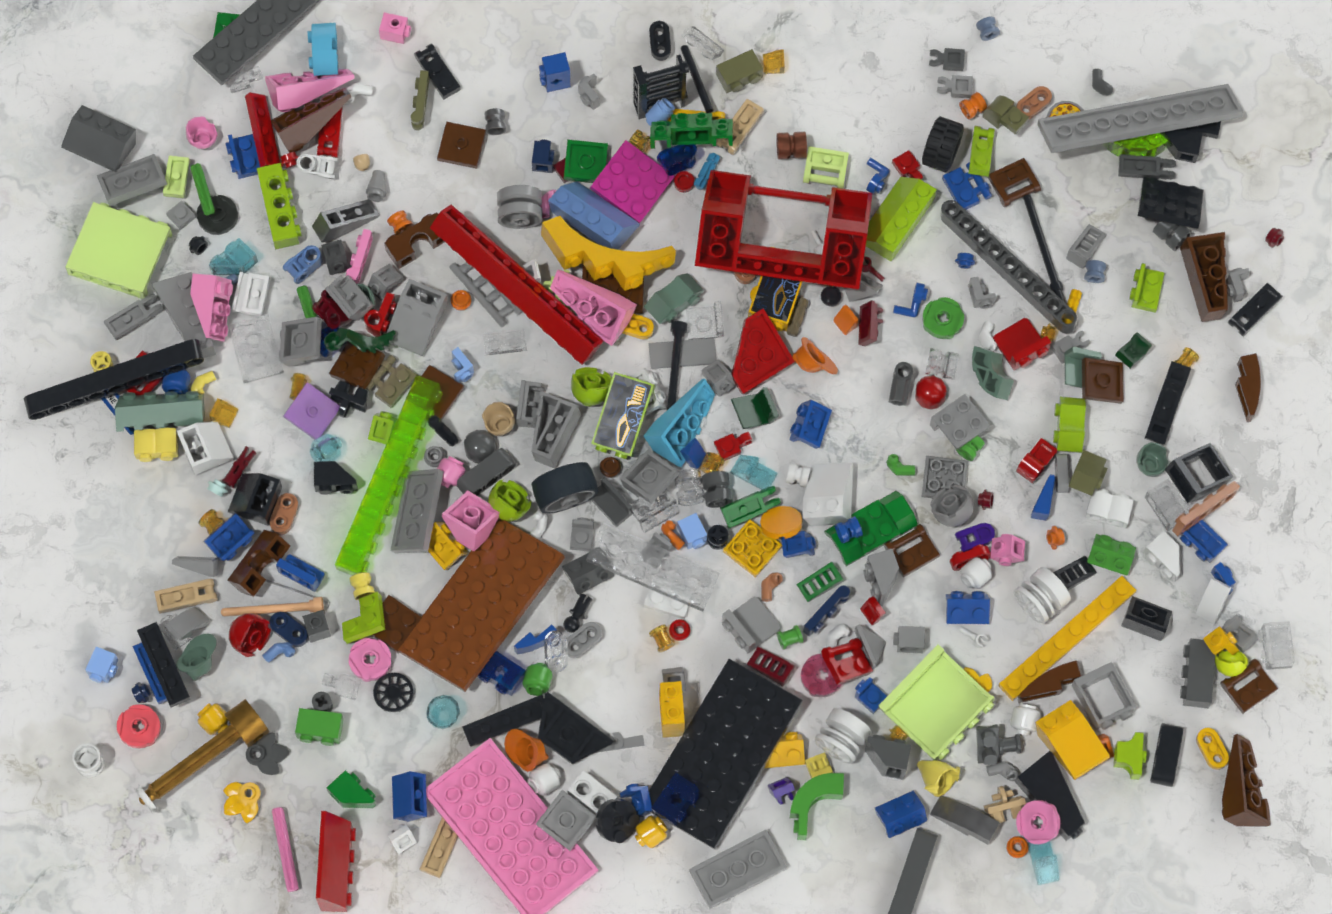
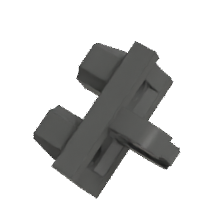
M995 724L989 727L976 726L978 764H997L1000 761L998 725Z

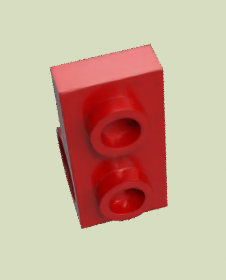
M387 292L380 310H370L365 314L366 330L375 337L381 336L383 332L386 333L390 325L389 317L391 314L394 315L398 304L394 294ZM371 320L379 321L376 325L369 324Z
M1041 438L1030 453H1027L1022 459L1016 472L1033 484L1055 454H1057L1058 450Z

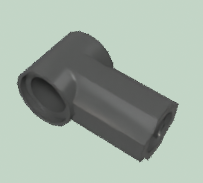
M907 362L898 363L893 373L888 401L893 405L906 406L913 374V368ZM905 370L908 376L901 377L898 371Z

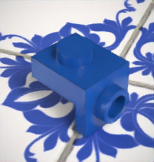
M1221 562L1213 567L1211 574L1214 578L1233 588L1236 581L1232 577L1231 570Z

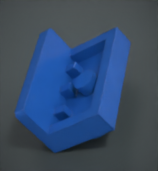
M234 513L203 542L219 560L224 561L226 559L229 561L237 554L236 549L241 545L244 547L252 541L253 538L251 536L255 532L249 529L241 518Z
M1203 520L1182 533L1180 540L1187 547L1191 545L1196 550L1195 554L1203 562L1207 560L1211 563L1228 546Z
M952 591L951 594H946L947 624H989L990 598L988 594H985L983 591H973L972 594Z
M914 790L875 807V812L884 825L888 838L927 822L925 808Z

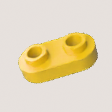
M633 314L622 333L639 339H648L653 334L654 325L649 318ZM644 327L647 331L641 332L639 329Z
M1202 729L1196 737V743L1209 767L1220 770L1229 761L1228 752L1214 729ZM1208 737L1210 743H1205L1203 738ZM1218 756L1220 762H1215L1213 757Z

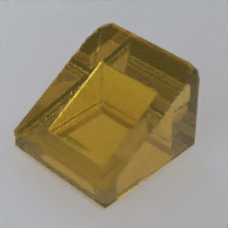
M784 49L763 54L764 74L784 73Z
M217 398L209 417L211 421L230 428L238 409Z

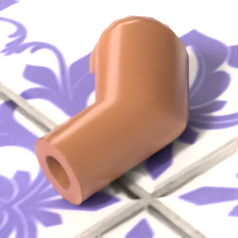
M771 573L761 582L762 601H772V590L783 581V576L780 573Z

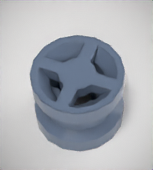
M986 17L976 23L983 41L994 39L1000 34L999 28L995 26L996 20L994 17Z
M1099 260L1087 261V272L1084 275V279L1090 283L1104 282L1105 275L1103 273L1106 270V263Z

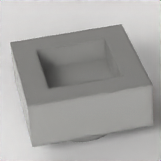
M180 201L166 213L167 217L179 230L196 218L195 214L183 201Z

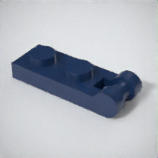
M844 585L840 586L804 625L803 632L809 637L813 632L817 634L824 626L822 622L827 617L832 618L838 611L836 607L840 603L844 604L848 601L850 589Z

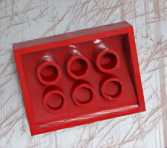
M321 811L316 900L321 911L347 912L348 906L352 905V893L348 892L349 884H353V871H350V863H354L355 850H351L352 841H356V828H353L351 821L327 811Z

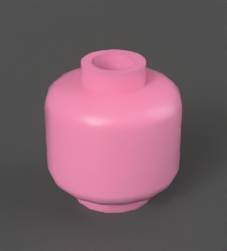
M451 456L443 458L437 469L444 472L441 485L447 488L450 485L457 486V480L466 471L463 467L464 463Z

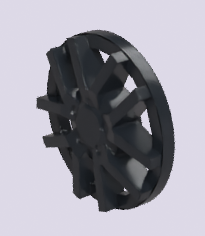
M400 673L385 674L377 680L373 689L376 704L386 712H401L409 706L414 694L412 683L406 676ZM391 677H397L396 684H391ZM388 678L389 685L382 683V681ZM400 678H402L407 683L399 685ZM378 686L384 687L385 691L377 690ZM409 686L410 691L402 692L403 688ZM377 694L384 695L380 701L377 698ZM410 695L408 701L403 696ZM388 699L389 702L386 707L383 706L382 703ZM399 699L404 703L401 707L397 703ZM394 702V704H395V706H396L397 708H389V707H390L391 704Z

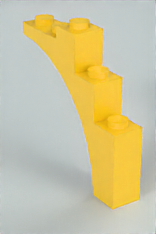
M561 216L542 222L541 236L564 270L577 267L583 263L594 281L613 274L624 291L637 288L643 284V276L651 275L663 268H669L675 263L676 250L673 246L643 252L616 250L596 244L581 236Z

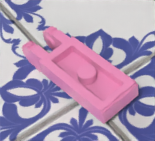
M367 229L363 230L362 235H358L356 241L358 249L356 254H352L350 261L352 267L347 269L346 276H351L356 284L360 282L373 241L372 232Z

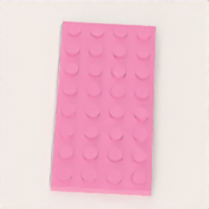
M491 738L426 787V798L456 833L458 838L520 914H546L598 872L597 867L578 844L569 851L536 825L548 809L547 806Z

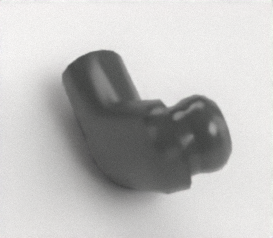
M1093 69V89L1102 95H1111L1113 87L1102 79V70Z

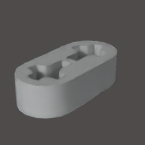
M1055 454L1057 493L1068 492L1067 454Z

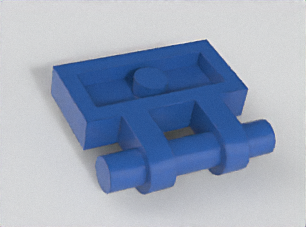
M970 162L966 164L968 170ZM961 167L942 176L954 201L965 210L978 205L980 200L977 196L981 194L985 200L992 197L988 183L984 182L980 175L968 174V172L964 174ZM972 179H974L975 183L977 184V187L974 189L969 183V181Z

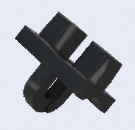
M340 380L336 387H331L329 391L330 399L341 404L338 411L339 416L345 418L350 407L365 413L367 410L368 391L357 388L353 396L348 394L350 384Z

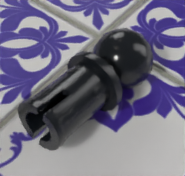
M580 593L574 608L569 611L572 616L564 620L563 625L567 632L574 633L580 628L579 619H585L584 614L592 602V598L588 596L583 604L586 595Z

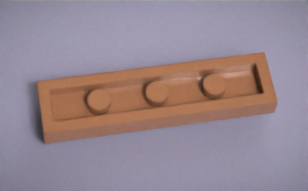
M1235 481L1228 486L1226 484L1222 485L1215 495L1209 494L1202 504H1195L1188 514L1182 513L1175 520L1177 524L1172 531L1178 537L1231 500L1240 486Z

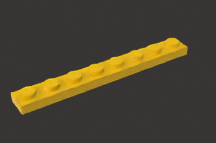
M1123 576L1118 578L1002 680L998 685L999 688L1014 701L1031 682L1047 672L1132 597L1137 590Z

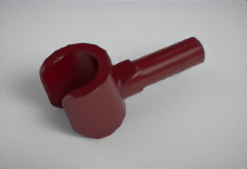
M864 257L868 265H863L862 272H870L882 282L885 277L872 267V261L869 257Z

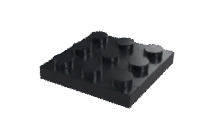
M1143 177L1137 216L1198 229L1204 189H1199L1196 186L1180 185L1176 182L1161 181L1153 177Z

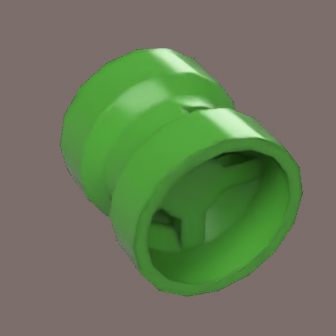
M977 436L961 448L956 449V451L964 459L973 461L977 456L976 452L981 450L985 443Z

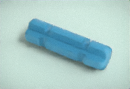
M716 153L708 155L707 162L704 163L698 174L699 178H696L694 186L699 190L705 189L710 170H715V164L717 165L720 160V156Z

